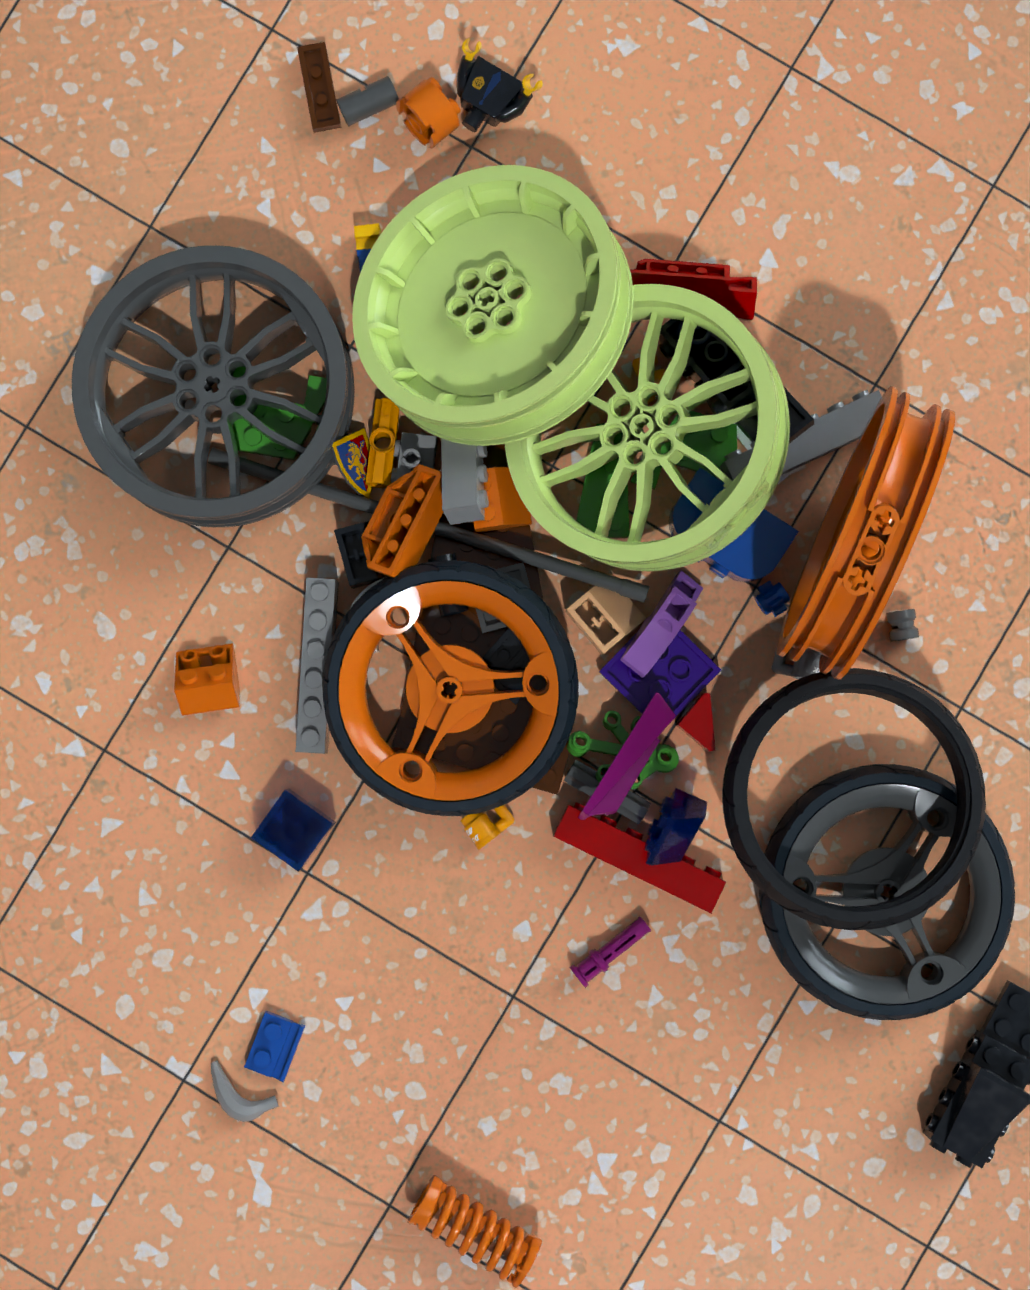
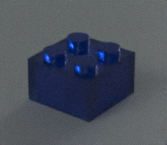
M285 789L251 838L299 872L305 867L336 822L291 789Z

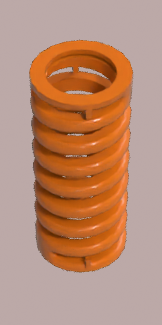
M433 1175L418 1198L407 1223L418 1224V1229L424 1231L444 1204L431 1233L433 1239H438L449 1221L458 1211L445 1240V1246L449 1248L453 1246L463 1228L472 1218L458 1253L461 1256L466 1255L473 1241L485 1227L479 1245L472 1256V1262L475 1264L481 1261L484 1253L499 1234L494 1250L485 1266L488 1272L494 1270L500 1257L513 1241L506 1262L499 1273V1278L501 1280L507 1279L514 1288H517L531 1269L540 1250L542 1240L533 1234H528L524 1238L522 1227L515 1226L511 1229V1223L507 1218H501L497 1221V1214L493 1210H488L483 1214L484 1206L482 1203L474 1202L470 1205V1197L467 1194H461L456 1198V1188L452 1185L447 1186L439 1177ZM516 1265L514 1274H510L513 1266Z

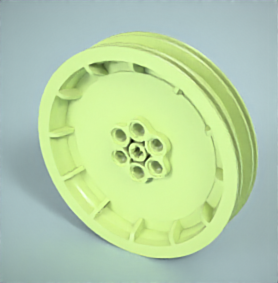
M497 165L478 168L448 178L420 194L405 206L380 234L364 262L356 285L352 313L354 340L360 360L374 384L407 418L423 430L439 438L465 445L489 446L511 443L532 437L557 425L583 406L601 387L616 365L629 334L634 303L633 282L626 256L595 204L574 184L551 172L528 166Z

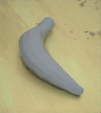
M216 1060L211 1063L215 1094L222 1109L229 1117L238 1121L248 1122L258 1118L268 1110L279 1107L275 1095L258 1101L242 1098L231 1085L218 1061Z

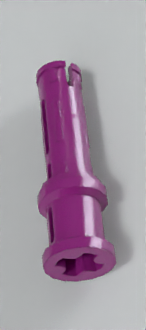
M639 916L637 920L618 933L599 950H590L589 956L576 966L571 965L569 968L586 988L589 986L588 982L600 972L605 973L608 971L609 963L628 950L648 932L650 933L651 929Z

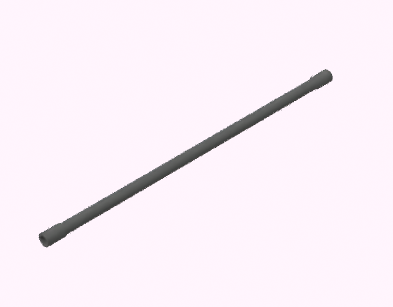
M213 447L208 457V463L229 470L227 451ZM239 457L240 472L272 481L284 472ZM318 483L308 493L370 514L374 513L379 501L323 483ZM442 521L438 522L433 532L435 535L595 585L643 603L646 600L650 587Z

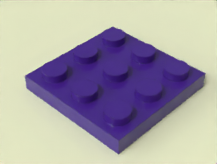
M680 630L645 677L642 678L620 660L635 635L612 657L599 673L641 714H643L655 693L658 692L677 716L721 669Z

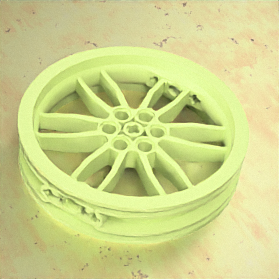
M663 284L633 285L634 303L631 323L650 319L641 348L638 388L633 392H629L615 371L612 370L607 379L616 393L608 402L594 395L588 400L589 403L608 414L607 422L604 425L567 431L544 441H541V432L520 441L506 443L505 451L511 478L521 500L536 521L552 536L565 545L610 566L633 571H663L684 567L712 556L736 540L757 519L772 497L783 472L789 446L790 417L785 389L774 363L760 343L730 311L714 300L685 288ZM664 318L684 321L673 358L660 383L656 384L654 383L655 355ZM697 326L719 337L734 351L742 362L744 369L707 381L672 400L687 365L694 331ZM751 381L756 398L755 402L715 415L690 416V410L712 396ZM653 395H658L657 402L652 406H648L649 398ZM630 404V411L626 415L621 416L622 408ZM678 413L677 422L673 425H668L670 416ZM755 415L758 417L756 440L748 465L733 481L709 459L683 443L684 436L687 433L725 427ZM645 425L649 428L646 433L643 430ZM619 433H623L622 441L614 445V437ZM601 442V448L581 461L545 475L542 454L577 443ZM671 442V449L666 454H661L663 444ZM643 451L642 460L634 464V456L638 452ZM683 456H687L707 467L725 483L723 485L725 489L714 497L710 505H705L690 490L675 465ZM619 457V461L604 493L595 532H593L569 515L556 499L551 487L587 475ZM661 465L678 490L703 513L683 533L661 540L641 542L651 505L653 470ZM632 473L637 474L636 504L628 540L621 541L608 538L618 500Z

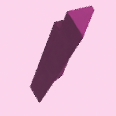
M658 692L655 693L578 816L580 820H585L590 816L610 815L617 812L660 742L657 737L673 721L676 715Z

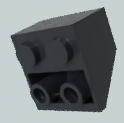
M369 521L334 530L348 582L352 589L369 585L388 577L367 567V559L361 536Z

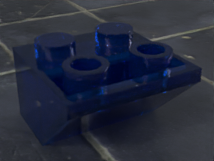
M678 788L674 789L671 797L665 796L659 809L661 813L659 819L654 818L647 831L649 837L644 847V850L648 851L646 864L652 866L681 862L706 817L707 801Z

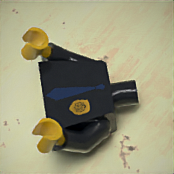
M469 37L462 44V50L466 55L462 56L457 73V94L461 98V107L468 111L462 124L468 130L477 132L483 121L496 127L500 122L506 123L521 116L533 97L532 92L540 90L543 82L542 80L537 81L533 88L530 85V79L534 74L526 75L521 82L480 56L475 60L474 55L480 52L482 44L480 41L477 42L476 50L471 51L468 47Z

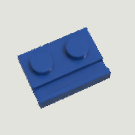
M266 1011L244 1067L284 1082L305 1025H300L290 1019Z

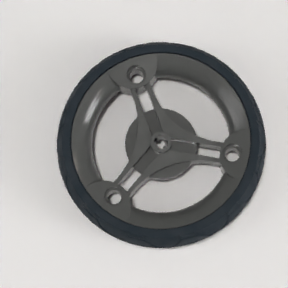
M873 764L842 771L814 785L795 801L772 833L765 850V856L776 871L793 885L797 879H803L806 885L804 893L824 902L842 904L844 906H867L891 900L912 889L927 876L924 865L940 836L951 838L957 814L956 785L928 771L896 764ZM884 807L908 811L913 823L893 848L882 847L869 850L857 857L848 867L847 871L841 874L816 875L807 864L814 847L821 837L847 816L867 809ZM936 810L939 814V821L936 825L931 826L927 821V816L931 811ZM985 813L981 838L976 852L967 867L970 899L966 919L957 938L944 954L933 951L926 938L921 920L927 910L901 923L884 928L864 929L876 935L891 936L898 945L907 963L903 966L900 975L897 976L870 975L841 963L821 945L807 920L783 909L759 889L761 916L766 935L779 961L791 977L815 998L834 1009L867 1019L902 1020L916 1018L936 1012L961 999L976 987L996 963L1008 938L1014 916L1015 881L1008 850L999 831ZM921 829L929 834L913 857L906 853ZM816 881L842 883V895L816 894ZM884 885L892 888L888 892L890 896L888 898L881 895L884 892ZM911 929L923 950L922 953L915 956L911 953L902 935ZM931 963L933 967L932 974L926 978L922 977V966Z

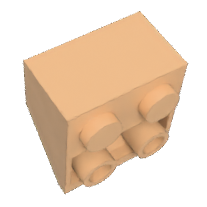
M598 586L592 587L565 611L601 655H604L646 619L630 598Z

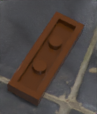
M325 42L297 47L313 132L342 128Z

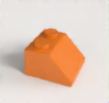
M487 468L488 482H484V490H486L489 506L484 508L485 520L473 521L475 532L480 533L531 525V513L524 505L515 488L509 468Z

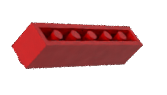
M578 802L575 803L574 807L569 804L567 805L553 837L712 914L726 884V881L720 879L721 872L709 866L702 870L694 866L696 860L682 853L677 858L668 853L670 847L655 840L651 845L642 840L643 834L629 827L624 832L616 828L618 822L604 815L600 819L590 816L585 820H580L578 816L585 806Z

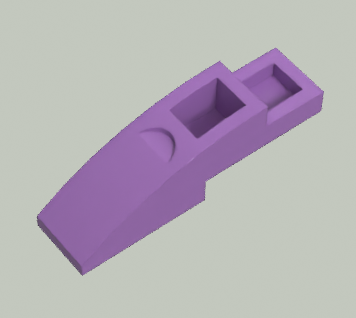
M680 571L674 577L652 614L645 619L620 660L642 678L645 677L697 605L695 601L702 592L703 587L683 571Z

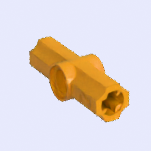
M388 398L376 399L372 433L369 438L370 450L365 484L377 488H386L391 484L400 409ZM385 437L391 440L390 445L386 449H379L375 446L380 438Z

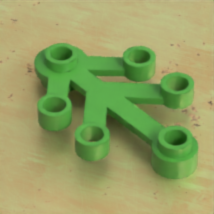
M608 711L602 723L606 729L611 730L621 744L590 739L589 735L585 732L577 731L572 733L567 741L569 753L576 757H582L588 751L616 756L629 736L628 732L621 725L620 714L616 711ZM641 716L634 718L630 725L631 731ZM613 717L616 720V724L609 723L607 718ZM575 739H583L585 745H578ZM658 743L647 761L648 763L637 778L638 783H634L631 789H637L643 780L656 771L662 773L673 771L679 762L677 751L669 745ZM660 755H667L669 757V761H663ZM603 764L598 768L596 772L598 782L603 778L600 771H607L611 764Z

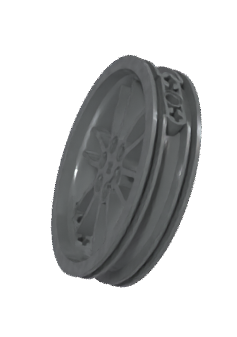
M215 245L184 248L158 256L131 271L109 290L94 309L81 334L73 363L72 401L81 436L96 463L115 484L148 508L170 519L195 526L216 528L247 525L272 517L300 501L313 487L320 483L335 463L331 447L334 441L348 435L354 410L355 386L350 356L337 326L319 296L302 278L279 262L262 254L236 247ZM224 280V313L218 341L208 342L202 322L200 284ZM235 281L256 285L282 298L291 312L263 328L236 354H231L236 320ZM187 286H190V317L197 346V352L191 357L185 356L158 334L134 323L154 303ZM293 325L296 327L299 325L307 337L304 344L281 357L255 366L251 364L272 340ZM129 330L163 348L177 360L172 367V371L142 365L115 352L125 333ZM316 350L324 361L326 397L322 415H316L287 399L253 389L256 382L291 368ZM220 354L218 363L208 365V360L212 355ZM111 361H116L145 377L176 386L175 393L138 408L116 424L113 423L106 410L105 391ZM238 367H245L246 371L242 377H233V373ZM196 370L193 379L189 381L184 380V375L187 371ZM215 383L218 384L217 388L219 390L217 392H213L212 385ZM246 395V402L242 406H234V401L238 396ZM190 398H196L195 406L191 409H185L186 401ZM264 405L285 410L318 425L308 446H300L269 429L253 415L257 406ZM174 410L179 412L159 435L136 451L131 449L124 438L126 432L151 418ZM214 411H222L220 420L210 422V416ZM238 419H244L271 441L300 455L281 475L267 484L240 494V458L232 426ZM195 421H199L194 455L195 496L192 497L170 491L149 480L139 463L166 448ZM213 433L222 434L227 450L230 480L229 497L206 498L207 458Z

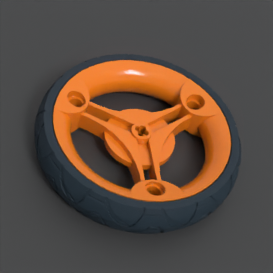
M457 560L434 561L414 565L404 569L394 578L390 576L384 578L367 590L348 610L334 633L328 648L322 681L324 710L330 733L339 752L354 773L367 786L391 802L413 811L439 816H463L492 810L511 802L536 785L551 769L566 746V742L573 729L579 697L578 672L574 653L564 628L549 606L529 587L514 577L489 566ZM455 604L484 611L500 620L516 635L526 650L530 661L526 665L525 670H493L488 667L483 658L469 648L459 645H440L427 632L419 620L423 609L436 605ZM396 608L406 611L408 619L404 624H398L394 621L393 611ZM413 625L430 648L421 656L404 633ZM385 635H396L399 638L413 664L406 681V696L410 709L418 720L408 749L396 751L388 746L376 729L369 712L366 697V679L369 664L375 649ZM542 675L546 679L547 685L543 689L536 690L530 684L531 677ZM523 677V690L494 692V679ZM445 682H449V685L452 683L457 685L454 691L456 695L451 696V693L448 695L444 693ZM517 697L527 698L528 702L533 706L531 716L522 735L506 753L478 769L458 773L438 772L431 758L446 733H458L474 727L488 713L492 702ZM425 726L438 731L427 755L414 750ZM406 762H417L420 766V773L415 775L409 774L405 768Z

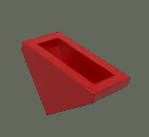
M704 693L699 696L676 726L706 751H716L710 693Z

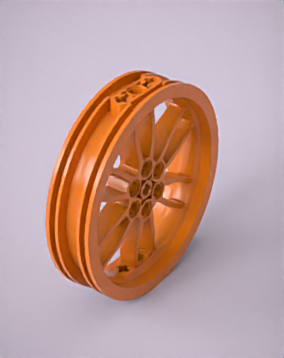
M893 386L886 390L873 411L839 481L796 585L777 644V655L784 657L790 650V660L795 662L799 660L807 648L821 653L819 671L824 674L831 671V676L837 680L842 679L855 663L894 590L934 495L955 426V412L945 409L941 413V406L933 404L922 418L908 413L910 394L903 392L897 398L898 389Z

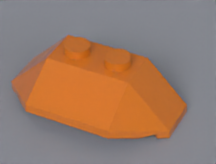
M419 464L413 468V471L401 476L386 487L361 536L367 559L366 563L369 569L394 578L404 569L414 566L419 562L443 514L442 471Z

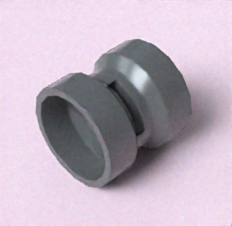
M915 609L886 613L887 622L892 627L889 633L890 642L919 638L918 628L914 626L916 618Z

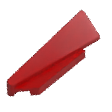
M643 259L637 262L636 269H630L633 285L663 284L685 288L714 300L737 318L746 320L754 318L757 298V277H730V265Z

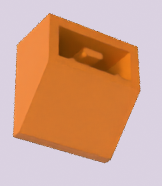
M233 643L176 652L174 692L182 716L240 707V686Z

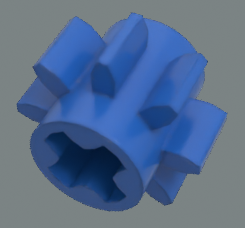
M769 580L757 588L760 594L754 598L765 616L772 612L774 617L788 609L785 603L790 601V597L780 582L772 585Z

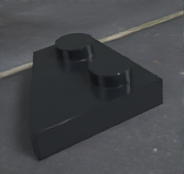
M509 628L482 657L488 667L493 670H525L529 662L526 650ZM523 677L494 679V686L499 691L522 690ZM520 697L509 698V700L516 705Z

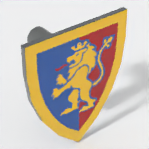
M362 428L334 441L331 451L335 459L333 465L338 466L346 484L348 483L359 495L369 498L372 486L366 485L365 482L370 444L365 428Z

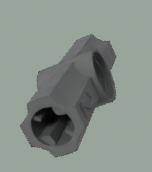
M577 759L564 778L567 784L588 794L589 798L600 783L596 779L597 771ZM629 791L617 812L640 824L651 803L640 795Z

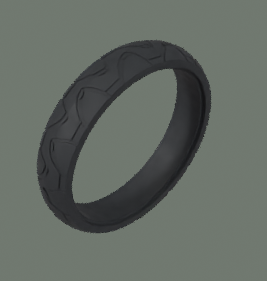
M850 668L847 674L840 680L833 678L831 671L827 674L821 672L814 673L789 683L766 699L751 714L733 743L727 759L722 788L723 814L731 845L741 865L757 887L771 900L790 913L814 924L835 929L870 930L884 928L913 918L933 906L952 889L966 871L979 844L985 820L986 801L982 768L973 744L959 721L938 699L915 684L888 673L860 668ZM837 693H858L879 697L895 703L913 714L928 727L944 749L951 764L957 789V814L948 847L934 869L920 883L891 900L867 906H840L814 898L796 888L776 871L761 850L754 835L748 811L747 788L751 765L757 749L771 727L785 713L817 697Z

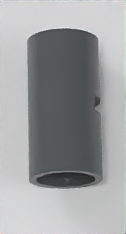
M389 76L365 86V90L362 92L358 89L336 99L348 127L396 105V102L399 100Z

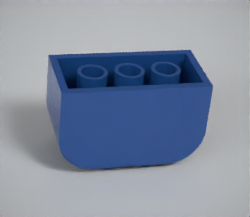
M699 468L688 483V487L705 505H710L714 497L725 489L723 486L725 483ZM684 494L680 495L669 515V530L672 536L685 532L703 513ZM763 509L757 519L742 535L722 550L703 559V561L710 564L709 570L721 578L728 576L740 582L754 581L768 575L775 569L799 531Z

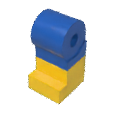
M379 223L354 226L360 272L371 248L381 234Z

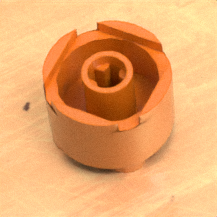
M433 77L421 81L396 102L399 115L404 111L408 118L404 121L408 130L424 146L430 143L429 148L431 149L459 127L457 114L461 112L460 107L452 98L447 99L442 93L440 84Z

